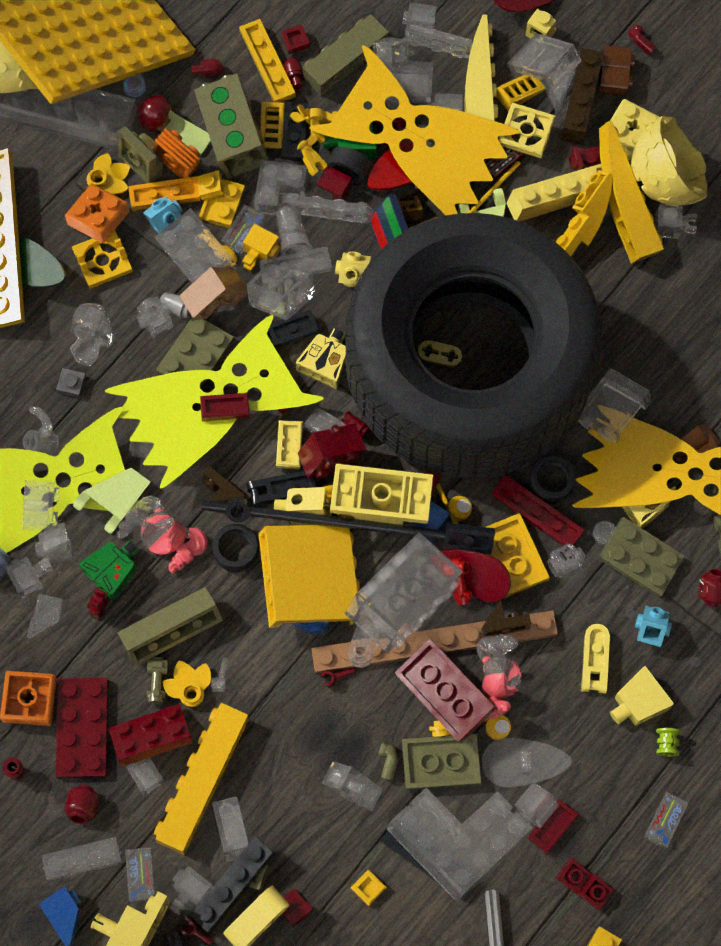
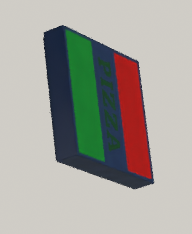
M396 194L388 195L369 218L380 250L391 242L392 239L408 230Z

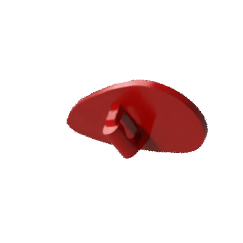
M401 141L399 147L403 152H410L414 144L412 141ZM389 149L373 166L367 185L372 190H391L413 182L399 166Z

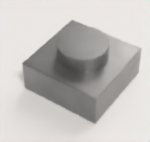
M62 368L56 388L57 393L80 398L86 374Z

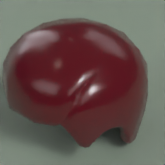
M152 95L144 99L137 110L141 126L150 132L162 131L171 121L168 114L172 107L166 98L160 95Z

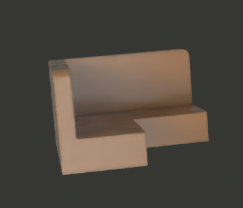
M211 266L180 294V298L193 318L207 319L221 305L235 306L250 291L235 269Z

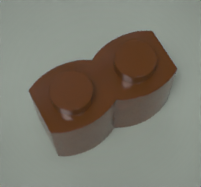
M605 45L599 93L626 96L627 89H632L633 76H630L629 72L630 69H634L635 55H631L632 48Z

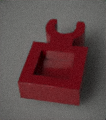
M97 588L94 589V595L90 597L87 605L92 618L100 621L110 600L108 592Z

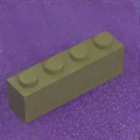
M371 14L365 19L361 18L350 31L343 32L332 45H326L318 56L310 58L305 62L303 66V79L322 96L366 61L362 45L376 53L388 44L389 32Z
M206 587L117 633L134 666H137L223 620L214 600Z

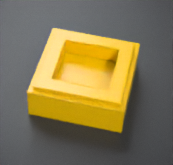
M367 870L351 887V890L369 907L387 887L372 872Z

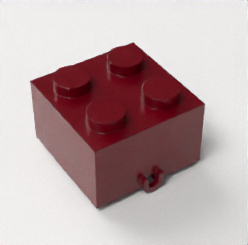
M356 423L340 427L333 425L331 429L313 432L299 450L298 456L307 479L313 477L322 479L335 472L336 464L353 465L360 459V455L366 448Z

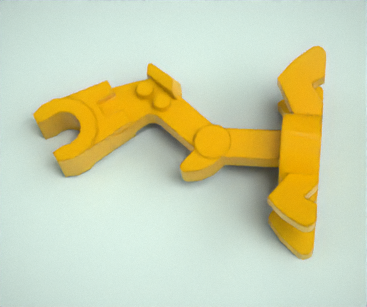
M299 104L297 108L300 114L292 112L290 117L297 123L306 120L308 124L314 126L331 123L338 111L329 113L320 108L305 109L303 105ZM311 130V136L307 140L301 141L297 150L301 149L304 156L302 160L309 173L315 176L319 172L316 166L322 172L327 168V163L312 149V145L316 141L322 144L325 141V137Z

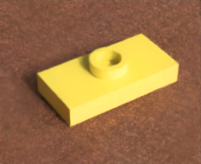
M279 420L276 468L300 469L301 461L298 452L302 448L303 421Z

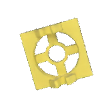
M512 102L504 124L520 131L518 133L520 135L519 142H515L511 135L500 136L498 141L502 147L542 158L549 141L555 115ZM527 116V119L520 123L513 121L518 117ZM534 118L540 121L544 130L536 128L533 122ZM524 124H529L533 127V132L524 134L520 127ZM532 136L542 138L534 145H525L527 138Z

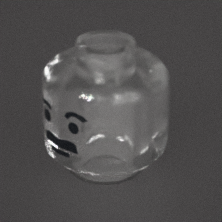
M568 543L551 551L550 559L547 560V563L555 577L559 576L561 579H568L583 570L585 555L580 547L575 548L572 544Z

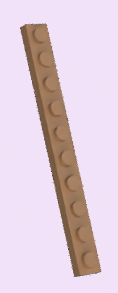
M547 611L529 614L531 619L529 630L481 638L480 635L481 628L486 622L482 621L311 648L315 674L323 673L324 671L331 672L408 660L429 639L433 640L446 654L555 637L558 633L554 612Z

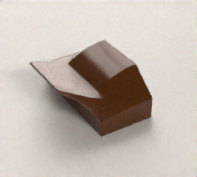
M706 423L697 426L681 438L698 453L718 448L720 443ZM676 452L673 455V460L677 464H684L687 462L688 456L684 452Z

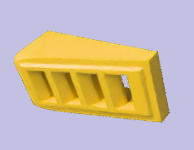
M532 71L496 88V97L509 112L512 102L521 105L545 91L546 88ZM532 80L537 87L533 88L528 81ZM524 84L529 91L526 92L521 85ZM516 88L521 92L520 95L515 91ZM509 92L512 93V95L514 96L513 98L509 96Z
M262 102L260 132L266 148L282 149L285 103ZM267 112H279V116H269ZM267 120L279 121V124L266 123ZM266 129H278V133H266ZM265 137L278 138V142H265Z

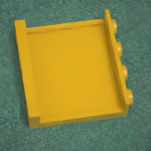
M325 525L265 526L259 532L269 628H279L283 623L349 621L350 625H354L361 619L363 608L358 600L360 585L359 580L355 576L357 561L352 552L354 537L350 532V528Z

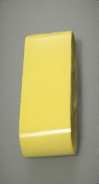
M272 885L223 934L233 946H251L290 904Z

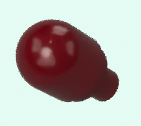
M289 58L285 61L283 68L295 89L301 88V79L303 78L301 63L295 58Z
M206 59L201 61V65L191 66L192 75L202 74L206 78L217 77L222 73L223 65L218 59Z

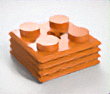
M164 129V132H161V135L155 138L153 151L161 158L163 164L180 179L190 177L197 170L200 160L199 151L194 146H187L181 141L183 138L176 130Z
M90 184L65 214L67 225L104 243L129 213V207L127 202Z
M6 671L0 713L2 722L51 726L57 682L55 675ZM28 693H31L34 698L30 703H26L23 698L28 697Z

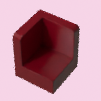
M327 166L318 180L317 186L333 194V202L341 206L352 188V177Z
M295 888L283 896L290 906L282 915L293 928L313 913V908L307 901H304Z

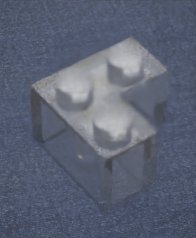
M261 160L254 200L255 212L278 216L282 194L305 197L308 179L307 166Z
M292 266L280 278L260 271L246 284L249 305L286 321L315 295L312 273L296 266Z

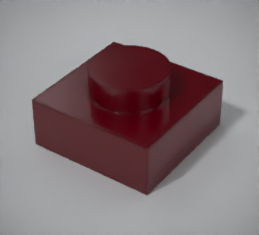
M302 25L281 31V37L288 54L310 48L309 40Z

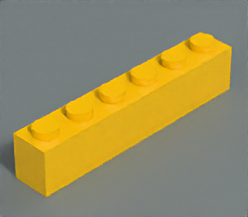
M220 703L218 709L214 708L209 717L211 724L207 731H202L198 740L200 747L197 753L193 752L188 760L187 766L190 768L186 776L181 775L177 783L176 789L179 791L175 799L170 798L165 808V812H167L164 822L160 820L154 831V835H156L155 840L158 844L182 855H185L249 721L248 714L223 703Z

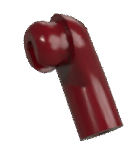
M634 25L629 29V38L649 55L656 46L643 35L644 30L642 26Z

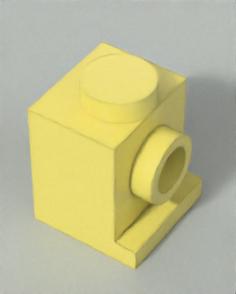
M537 9L527 22L525 36L545 46L557 29L555 27L556 20L549 13ZM535 29H536L537 31L541 32V33H542V36H541L540 34L536 33V32H535Z

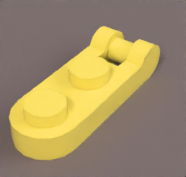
M593 624L585 632L581 692H589V690H598V693L604 694L607 692L610 634L608 629L601 624ZM600 674L599 681L590 680V675Z

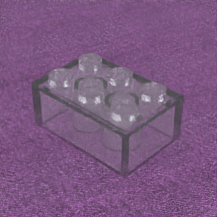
M191 208L154 237L191 284L211 266L235 270L238 268L232 257Z

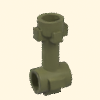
M152 657V659L147 660V674H152L151 691H147L146 694L149 704H163V699H165V691H161L162 674L167 675V660H163V657Z

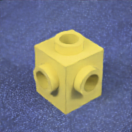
M354 251L343 253L341 261L337 260L335 274H339L338 283H344L348 287H355L359 278L362 277L365 268L370 264L371 256H364Z

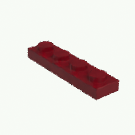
M507 475L503 477L491 494L493 498L516 514L520 513L523 519L564 548L568 547L571 550L584 533L583 528Z

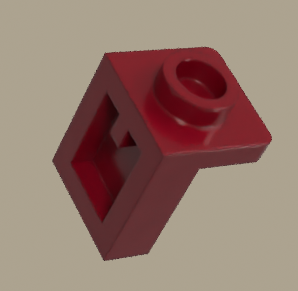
M578 146L573 147L572 153L569 156L571 169L578 171L601 164L598 146L580 151Z

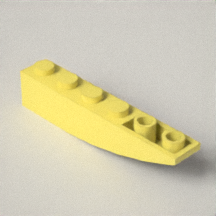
M482 15L469 56L464 110L466 113L495 121L494 118H498V105L493 104V97H496L497 94L496 84H492V77H495V64L490 63V57L494 56L493 43H489V37H492V23H488L487 15Z
M632 155L628 156V162L630 164V167ZM601 164L513 189L506 204L514 220L520 222L574 205L577 196L588 186L591 176L597 173L598 170L602 171Z

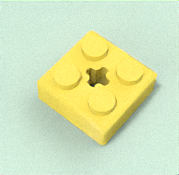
M623 99L611 120L619 131L622 147L627 151V154L632 155L641 133L659 116Z

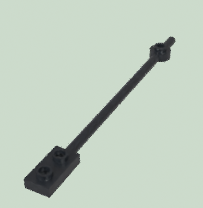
M234 497L228 503L203 500L201 510L226 513L227 517L236 523L244 522L249 516L350 528L444 540L443 548L467 550L485 554H492L495 537L494 528L446 523L445 530L364 521L252 507L250 502L243 497ZM235 506H241L242 509H237Z

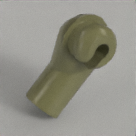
M382 743L379 755L385 756L386 760L381 777L393 780L398 764L396 747L391 743L390 745Z

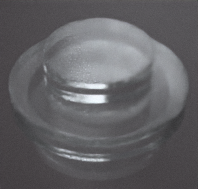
M608 521L597 523L593 529L595 541L601 545H606L616 528L614 524Z

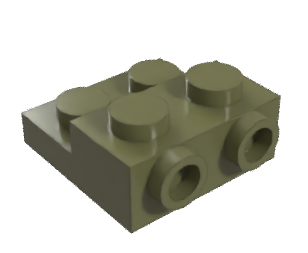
M126 126L118 131V155L145 183H153L163 175V161L155 154L152 148L147 147L146 143L136 132H131Z

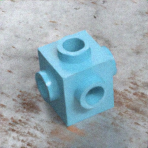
M166 196L155 200L151 207L143 212L153 229L162 237L168 232L178 229L180 224L185 221L180 214L183 210L176 200L172 202Z
M645 606L644 613L638 614L635 628L639 629L637 641L661 647L664 636L669 637L672 623L668 622L669 612L664 611L660 607Z

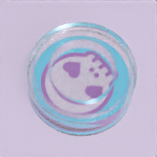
M138 74L124 79L123 88L127 95L138 97L145 92L146 82L144 77Z

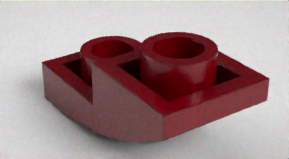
M569 858L555 877L566 888L598 911L614 891L597 875L591 874L573 858Z

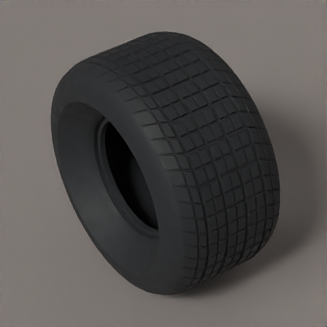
M459 213L434 218L415 225L404 231V233L402 232L385 245L370 261V264L367 265L362 273V277L359 278L354 288L355 291H353L350 306H348L345 334L346 374L349 388L362 418L364 417L368 427L373 430L372 432L391 451L404 460L434 473L460 478H484L506 474L535 462L550 452L567 436L581 416L591 391L601 353L602 328L598 305L586 276L573 258L559 244L539 230L511 218L484 213ZM467 303L485 305L505 314L517 325L526 340L529 359L517 375L499 386L485 390L456 388L437 379L420 361L413 343L420 327L432 315L444 308Z

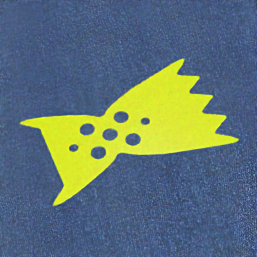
M274 315L266 317L246 335L229 354L219 371L189 370L172 372L117 385L105 390L109 394L127 397V401L122 406L124 407L118 418L140 420L138 427L129 440L131 442H150L154 444L143 465H163L168 467L161 481L160 488H164L213 448L236 421V419L202 421L201 410L194 411L192 408L195 403L201 404L200 396L223 395L224 386L233 383L238 387V393H247L251 388H258L261 391L262 396L258 401L249 400V410L252 411L293 408L314 404L324 399L321 396L301 392L268 338L267 332ZM237 363L244 364L247 368L246 374L240 377L235 376L232 372L233 365ZM266 369L268 370L269 375L267 377H261L260 371ZM205 379H210L215 384L214 390L209 393H205L200 389V383Z
M124 407L115 408L97 419L68 442L57 456H50L46 453L32 450L0 449V548L6 553L49 526L61 515L67 505L74 504L79 496L78 487L81 483L88 482L93 487L125 471L112 429L113 424L120 416ZM74 452H79L84 457V463L80 467H73L69 463V457ZM38 463H44L48 467V474L44 478H38L33 473V468ZM99 464L105 467V471L102 474L95 471ZM62 472L72 477L70 484L64 488L59 487L55 480L56 476ZM25 486L29 487L31 491L27 496L21 493V489ZM46 493H54L57 497V504L52 508L45 507L42 503V498ZM91 498L83 507L107 511ZM137 500L128 512H147L154 508Z

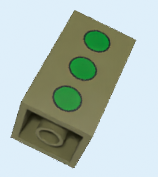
M237 73L226 75L221 80L213 83H204L199 88L194 89L217 161L228 179L271 163L247 91Z

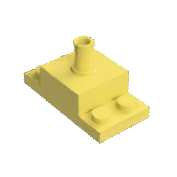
M336 464L330 513L353 515L356 520L403 525V521L428 524L433 475Z
M158 891L155 897L151 895L145 906V910H147L146 915L127 905L118 923L98 913L95 919L103 923V925L93 921L91 928L110 937L106 946H149L171 902L166 895Z

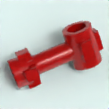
M453 558L446 562L445 570L447 575H454L457 591L453 592L454 599H456L458 605H465L471 602L472 592L466 589L464 575H468L470 570L469 562L462 560V558Z

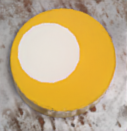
M455 496L447 504L446 510L450 513L449 517L453 520L463 521L470 515L472 505L467 498Z
M504 715L495 719L490 718L486 723V733L493 740H503L510 733L511 724Z

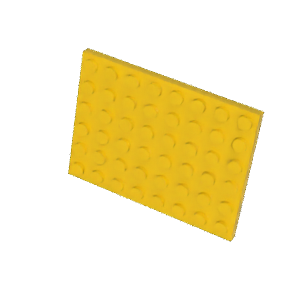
M0 0V41L50 104L193 56L196 50L155 0Z

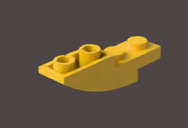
M598 170L597 173L591 176L588 186L577 196L576 203L572 207L578 213L577 216L571 219L565 233L556 241L570 256L579 244L589 246L602 223L612 188V175L608 172Z

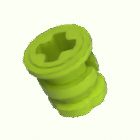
M674 728L656 729V733L660 734V738L657 739L659 749H657L656 754L666 757L679 756L677 746H679L680 741L677 739V736L681 734V730Z

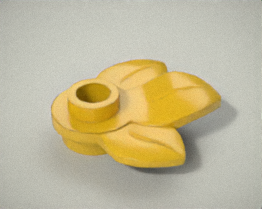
M108 153L103 154L94 161L93 170L87 175L88 186L93 184L113 195L122 194L128 190L124 180L129 174L130 167L124 163H112L110 155ZM97 178L102 179L99 183L94 182Z
M179 660L174 669V679L163 681L165 692L171 698L180 699L188 707L198 706L204 699V690L211 683L210 668L205 663L194 671L190 665ZM189 692H196V697L189 699L187 697Z

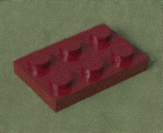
M180 704L109 728L120 767L193 743Z

